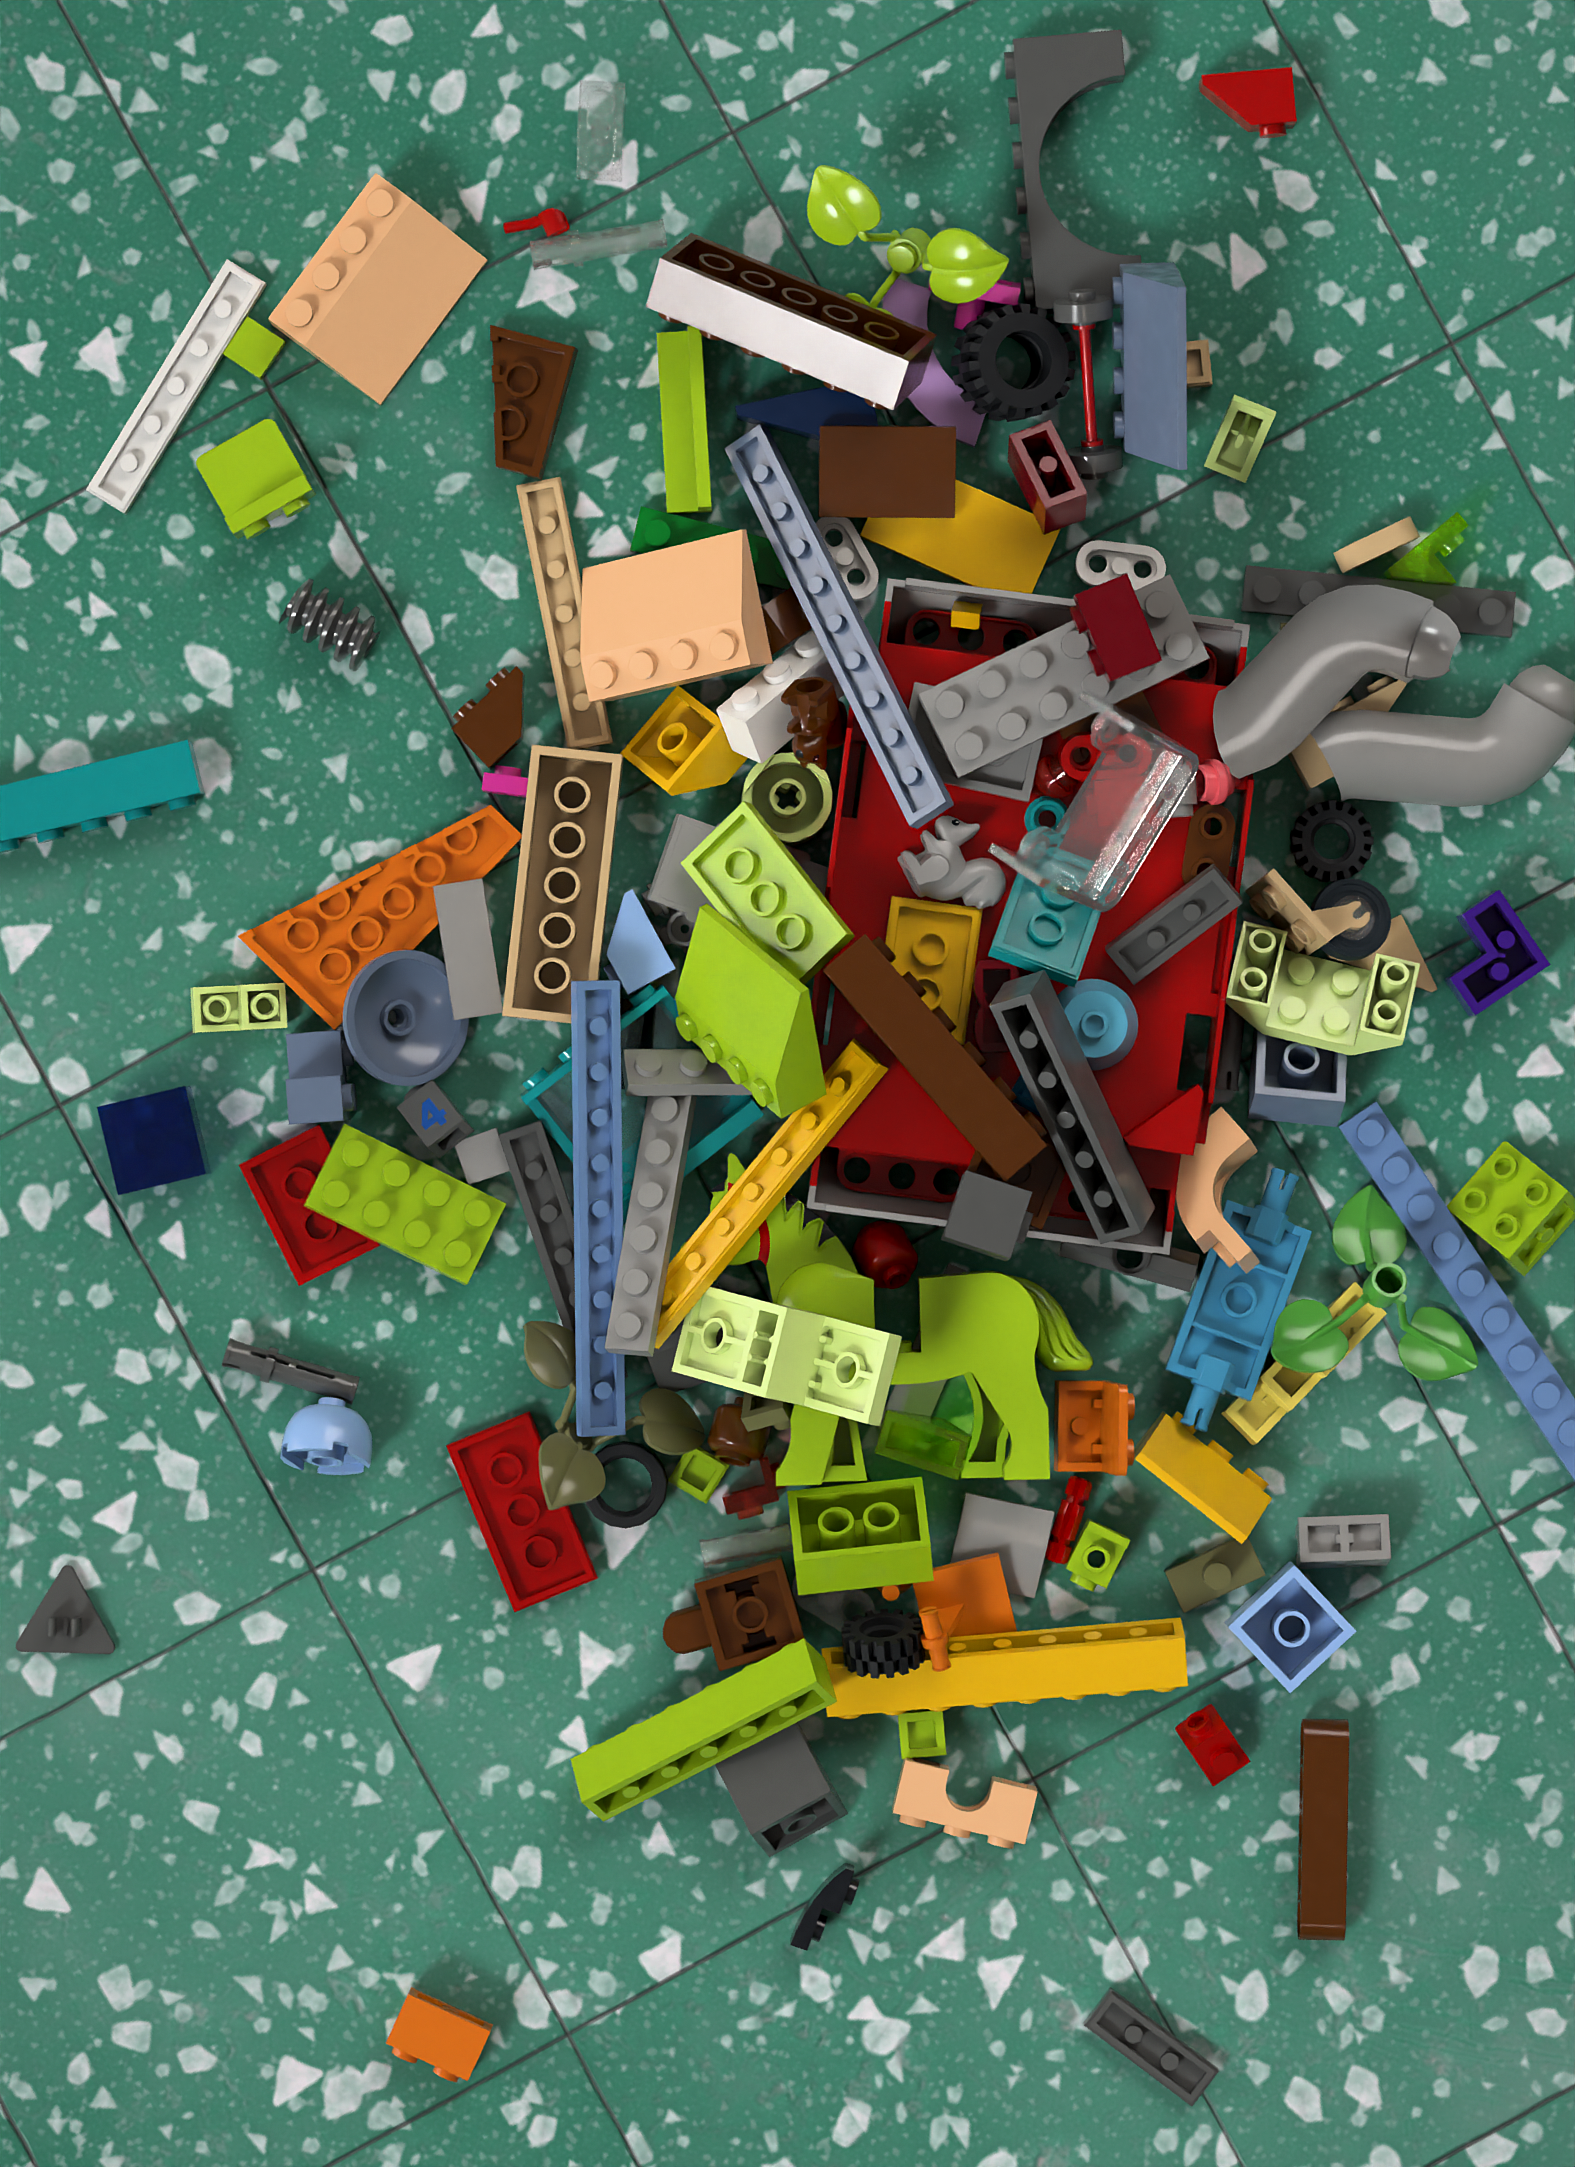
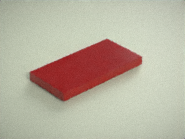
M530 1411L446 1445L514 1613L598 1579L597 1572L570 1506L566 1505L555 1510L548 1509L539 1474V1449L543 1441Z

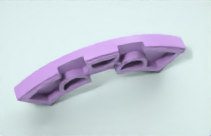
M897 279L884 296L882 309L889 311L898 319L928 331L927 309L931 291L926 287ZM932 349L922 383L907 398L933 426H956V440L975 448L985 414L979 415L972 410L975 405L973 400L964 402L959 395L964 390L955 385L954 381L943 370Z

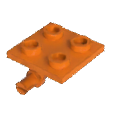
M998 1552L934 1567V1581L913 1583L919 1616L921 1617L924 1631L921 1635L922 1646L929 1651L933 1671L941 1672L951 1667L946 1648L950 1637L1017 1631Z

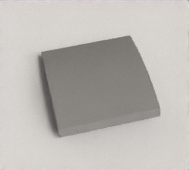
M965 1492L949 1564L998 1552L1008 1593L1035 1598L1055 1512Z

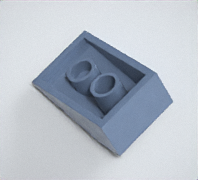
M1254 1027L1247 1118L1337 1127L1346 1099L1347 1055L1264 1035Z

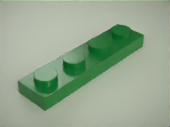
M641 506L630 552L644 554L737 530ZM747 533L757 584L784 591L791 588L788 577L769 539Z

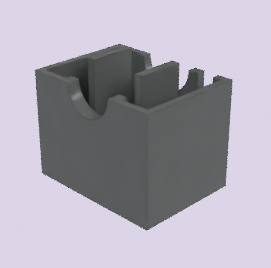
M966 1170L965 1174L962 1175L941 1240L1008 1261V1259H1011L1016 1242L1020 1244L1025 1242L1034 1214L1026 1211L1032 1192Z

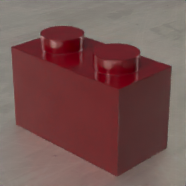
M1048 420L1010 434L1008 464L1043 534L1045 535L1085 520L1087 491L1052 421Z
M1128 574L1074 595L1073 599L1076 606L1069 608L1078 633L1081 634L1087 631L1094 649L1086 652L1096 677L1105 675L1107 682L1111 683L1162 661Z

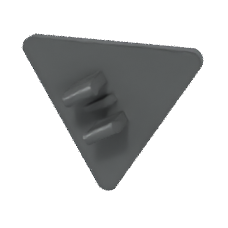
M66 1565L59 1572L16 1642V1649L18 1651L111 1654L114 1652L115 1644L72 1566Z

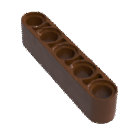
M1302 1719L1297 1899L1298 1940H1345L1349 1784L1348 1719Z

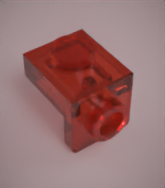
M768 1454L764 1455L762 1458H759L765 1483L723 1494L722 1499L727 1515L737 1513L738 1520L754 1517L764 1513L763 1505L779 1501L778 1490L786 1488L785 1486H776V1469L779 1467V1462L770 1464Z

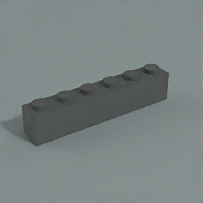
M1042 970L1004 982L991 1002L990 1009L1100 1244L1142 1233L1155 1206L1046 971Z

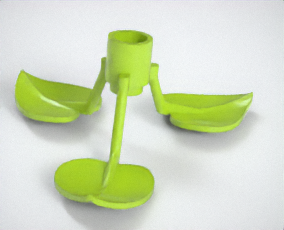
M819 165L814 171L807 202V216L812 229L824 241L839 246L851 243L857 235L864 242L891 243L887 249V260L893 270L873 296L870 303L856 293H848L844 295L845 297L893 316L889 311L877 308V306L902 273H912L922 264L924 270L932 271L930 275V288L937 297L950 303H967L990 290L1001 278L1009 264L1008 257L994 250L979 236L960 228L942 230L932 240L927 233L918 228H909L901 234L897 230H893L890 233H868L867 231L875 228L882 218L880 203L872 190L856 177L835 167Z

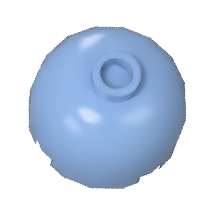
M323 1397L318 1400V1404L303 1407L290 1419L283 1435L280 1458L285 1464L300 1470L304 1469V1462L319 1466L317 1471L319 1474H359L364 1472V1465L367 1468L370 1467L372 1435L366 1421L356 1411L345 1407L346 1402L344 1400Z

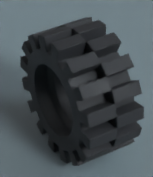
M1328 800L1309 807L1296 819L1293 830L1290 833L1291 846L1289 847L1291 854H1293L1296 860L1294 861L1295 864L1305 872V875L1310 878L1313 877L1320 882H1335L1352 877L1365 867V863L1372 854L1371 847L1374 845V837L1371 836L1370 829L1372 828L1369 821L1365 820L1364 814L1359 809L1356 810L1347 802L1342 803L1337 802V800ZM1336 824L1346 831L1349 845L1346 852L1340 858H1324L1315 849L1314 837L1317 830L1323 825Z
M880 1609V1613L876 1614L870 1610L865 1611L864 1617L859 1614L852 1616V1621L847 1620L844 1623V1627L841 1628L845 1667H848V1671L851 1673L857 1671L858 1676L864 1677L870 1673L871 1678L879 1679L880 1674H886L887 1678H893L896 1672L905 1675L909 1673V1668L913 1670L920 1667L919 1663H924L925 1648L922 1646L921 1635L923 1634L921 1619L919 1617L915 1618V1614L911 1612L903 1615V1610L895 1609L893 1613H888V1609Z

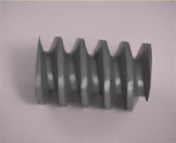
M309 578L291 598L280 618L279 624L289 617L287 630L291 634L296 633L304 626L303 641L306 643H311L320 636L318 649L322 653L336 645L334 660L337 662H341L351 654L349 668L352 671H357L379 637L380 631L378 633L373 631L375 617L371 615L360 624L357 622L360 611L359 607H354L347 614L342 613L345 599L340 597L331 605L327 604L329 589L325 587L314 596L311 594L314 580Z

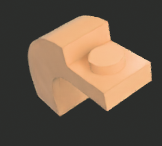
M1220 1107L1209 1117L1206 1144L1195 1143L1194 1156L1181 1155L1176 1202L1186 1229L1205 1254L1210 1248H1213L1229 1268L1237 1263L1247 1274L1260 1261L1252 1249L1225 1220L1222 1212V1194L1231 1175L1256 1154L1258 1150L1247 1134Z

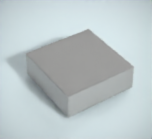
M497 1128L465 1138L455 1146L468 1185L510 1171Z

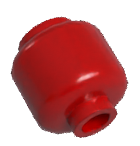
M885 1221L870 1223L860 1230L853 1244L852 1256L862 1275L874 1279L875 1288H899L909 1281L917 1267L918 1255L904 1229L895 1223H887Z

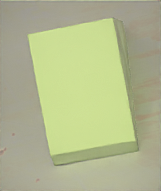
M1234 395L1225 412L1204 466L1246 483L1275 418L1276 411Z

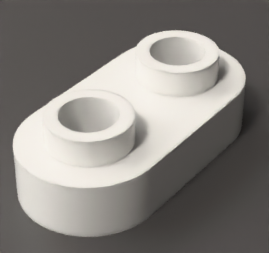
M822 517L817 521L816 526L853 600L867 598L876 589L879 579L878 569L849 519L846 517ZM832 530L840 532L843 537L842 543L835 547L828 545L825 541L826 534ZM860 570L865 576L864 582L859 586L851 585L847 580V575L850 571Z
M1095 540L1085 544L1076 556L1075 569L1077 575L1084 583L1094 587L1128 574L1135 591L1163 578L1166 572V564L1163 556L1152 547ZM1095 556L1102 557L1106 562L1105 570L1099 573L1092 571L1089 567L1090 559ZM1138 562L1147 563L1151 569L1150 575L1146 578L1136 576L1134 565Z

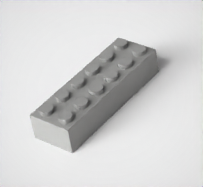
M1169 574L1135 590L1162 658L1160 663L1108 683L1105 675L1096 677L1086 651L1094 648L1087 631L1079 634L1072 620L919 693L918 698L956 778H961L1208 660L1209 655L1171 575Z

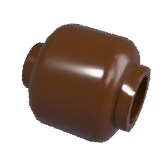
M736 1397L734 1404H722L716 1409L708 1436V1444L716 1452L715 1458L733 1466L749 1467L751 1461H758L764 1456L772 1426L748 1432L741 1420L744 1398Z

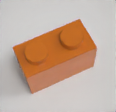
M411 1987L386 2044L393 2047L392 2053L407 2062L416 2063L418 2059L434 2065L433 2072L446 2080L457 2082L460 2077L468 2081L493 2024Z

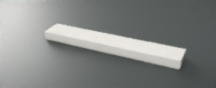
M228 259L225 261L86 490L125 515L128 513L224 356L222 353L267 284Z

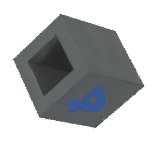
M433 1080L413 1087L405 1095L404 1102L397 1107L426 1147L439 1159L474 1132V1129L444 1090Z

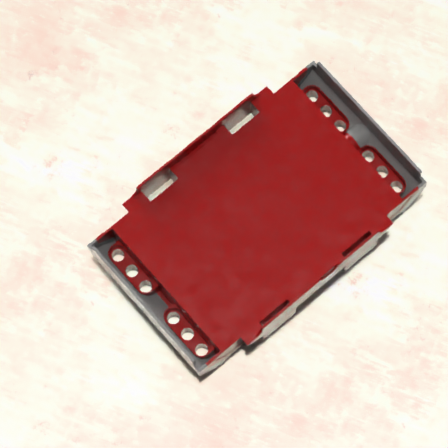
M888 578L878 651L908 710L915 682L936 686L1005 653L1003 638L1011 632L1021 633L1026 637L1027 641H1030L1073 620L1069 608L1076 606L1074 599L912 578H906V580ZM954 601L983 604L979 627L983 635V644L980 648L967 650L960 645L958 633L963 628L951 627V613ZM1189 614L1209 655V659L1205 661L1207 671L1205 676L1200 679L1189 678L1183 671L1143 690L1166 737L1165 740L1151 746L1152 759L1150 763L1158 762L1157 754L1165 752H1185V760H1195V766L1202 765L1208 759H1216L1224 763L1214 734V701L1218 691L1228 687L1245 668L1250 625L1234 623L1235 620ZM921 621H930L936 625L939 637L931 644H921L913 635L914 626ZM849 705L825 898L855 937L815 974L811 1006L823 1075L853 1039L861 1042L888 1068V1071L812 1162L807 1208L946 1226L958 1188L951 1194L944 1195L939 1193L933 1183L935 1174L942 1169H952L957 1173L960 1184L962 1175L965 1174L975 1149L836 988L834 990L828 1044H823L831 985L829 979L824 975L823 969L864 934L871 941L879 936L884 943L886 942L892 896L966 906L962 897L943 901L927 896L918 897L911 888L897 859L905 850H909L915 855L925 850L920 839V835L924 830L929 831L937 839L934 825L935 821L941 816L955 817L967 824H979V831L959 847L965 861L981 857L989 858L998 863L1005 874L1006 891L1002 899L994 906H988L982 910L975 967L980 960H998L988 956L1025 849L1030 837L1033 838L1025 827V812L1035 799L1043 796H1051L1061 800L1067 806L1070 813V825L1067 832L1056 841L1044 843L1116 869L1078 981L1100 979L1110 982L1128 995L1136 1009L1138 1033L1132 1049L1117 1064L1102 1070H1092L1120 1133L1124 1136L1185 1092L1177 1090L1186 1014L1211 1017L1202 1085L1204 1094L1196 1143L1206 1144L1209 1114L1215 1092L1238 907L1135 985L1105 951V945L1184 886L1181 868L1191 816L1157 818L1156 807H1152L1154 821L1099 827L1096 815L1088 816L1086 809L1085 788H1093L1092 780H1076L1062 769L1058 759V752L1063 739L1059 731L1043 738L1029 802L944 784L954 805L916 829L909 826ZM861 745H866L857 818H852ZM1253 774L1240 778L1241 782L1235 787L1233 792L1240 793L1231 866H1229L1227 880L1239 894L1254 788ZM1197 801V804L1193 805V813L1200 807L1207 805L1205 801ZM1043 811L1039 814L1038 821L1042 827L1051 828L1056 822V817L1051 811ZM1212 818L1207 819L1204 824V829L1209 835ZM1207 863L1200 864L1197 868V875L1210 865ZM1017 967L1019 977L1033 974V972ZM1050 979L1056 995L1068 986ZM972 983L964 1045L969 1041L978 1050L974 1039L973 1025L979 1005L974 997ZM1011 1052L980 1053L987 1061L981 1069L993 1082L1000 1076L1012 1090L1021 1073ZM1011 1102L1022 1116L1029 1112V1110L1017 1103ZM1032 1113L1033 1116L1040 1122V1124L1048 1132L1042 1118ZM1126 1145L1155 1206L1142 1233L1100 1244L1086 1212L1074 1211L1068 1203L1069 1193L1074 1186L1066 1171L1043 1229L1040 1230L1030 1226L1026 1237L1169 1255L1181 1154ZM853 1157L864 1158L870 1166L869 1176L861 1183L850 1182L844 1175V1165ZM897 1163H907L914 1171L913 1183L905 1189L895 1188L889 1181V1171Z

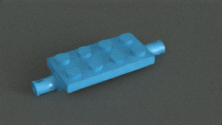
M1278 1168L1271 1169V1175L1260 1205H1255L1254 1208L1226 1200L1222 1209L1225 1220L1252 1249L1260 1263L1246 1274L1237 1263L1229 1268L1213 1248L1207 1251L1164 1369L1191 1380L1190 1383L1194 1387L1180 1423L1189 1427L1193 1426L1198 1410H1200L1194 1429L1208 1432V1426L1219 1395L1227 1393L1243 1400L1251 1401L1273 1341L1275 1323L1285 1308L1312 1231L1288 1221L1289 1216L1285 1213L1299 1177L1289 1173L1286 1175L1280 1189L1285 1171Z

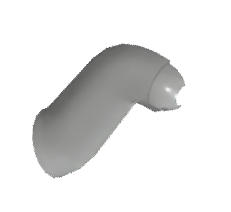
M1380 585L1345 586L1317 597L1289 620L1228 687L1218 691L1214 701L1213 723L1218 750L1223 762L1230 768V773L1239 779L1273 766L1296 749L1367 672L1382 673L1406 683L1413 679L1426 681L1442 677L1450 671L1451 657L1461 638L1456 624L1446 613L1433 606L1434 601L1408 591Z
M1536 665L1519 673L1510 685L1504 683L1489 709L1476 718L1374 710L1337 711L1328 713L1310 734L1317 742L1334 774L1341 793V800L1339 801L1365 799L1451 807L1491 805L1523 793L1543 778L1565 753L1575 736V682L1547 665Z

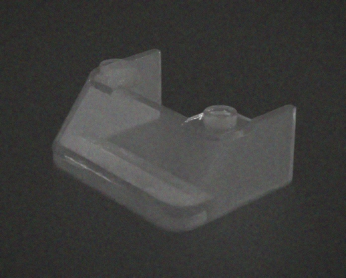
M1083 691L1079 699L1100 713L1091 725V743L1102 753L1055 830L1047 826H1041L1028 832L1022 839L1017 853L994 843L991 844L988 851L1038 886L1099 912H1105L1113 908L1124 895L1194 779L1198 770L1199 759L1191 750L1131 714Z

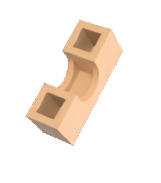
M920 1758L903 1759L892 1805L893 1813L900 1815L899 1822L921 1828L926 1827L927 1821L944 1825V1833L962 1838H969L970 1833L975 1832L987 1835V1843L1013 1849L1015 1842L1026 1843L1038 1792L1036 1786L992 1776L985 1798L978 1804L962 1806L953 1802L946 1793V1783L950 1771L948 1765Z

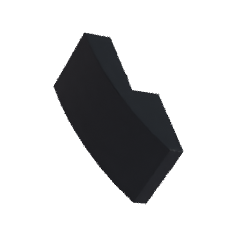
M844 1863L816 1890L795 1925L790 1938V1945L807 1951L811 1940L820 1941L828 1916L820 1914L822 1908L840 1914L843 1903L851 1906L860 1881L853 1878L854 1865Z

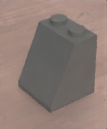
M798 1722L715 1764L750 1834L769 1857L848 1814Z

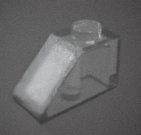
M580 80L577 124V179L622 182L627 96L625 83Z

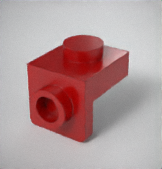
M1212 1704L1192 1713L1185 1721L1175 1727L1176 1732L1213 1787L1251 1762Z

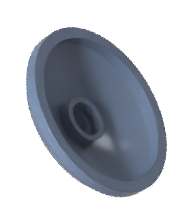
M415 950L388 952L366 964L352 981L343 1007L344 1035L355 1060L374 1078L398 1086H414L427 1083L439 1077L454 1063L465 1043L469 1018L453 1019L445 963L438 958ZM391 1010L396 1013V1021L393 1025L388 1021V1015Z

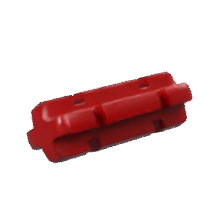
M1071 1476L1068 1479L1065 1489L1067 1496L1066 1499L1061 1501L1051 1534L1054 1536L1052 1540H1048L1045 1553L1047 1560L1058 1564H1066L1072 1550L1069 1545L1071 1541H1075L1086 1508L1083 1506L1084 1500L1088 1501L1092 1490V1483L1089 1480L1077 1476Z

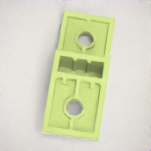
M709 1287L684 1318L672 1371L764 1398L798 1404L862 1423L880 1426L902 1336ZM722 1327L723 1339L719 1346H717V1333ZM855 1361L856 1373L854 1378L850 1381L849 1368L851 1364Z

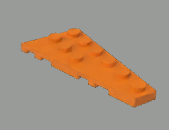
M489 805L435 835L400 851V853L275 916L271 920L238 935V937L333 1030H337L343 1024V1007L346 994L359 971L371 960L382 954L398 950H415L439 925L433 886L484 879L521 841L522 834L492 805Z

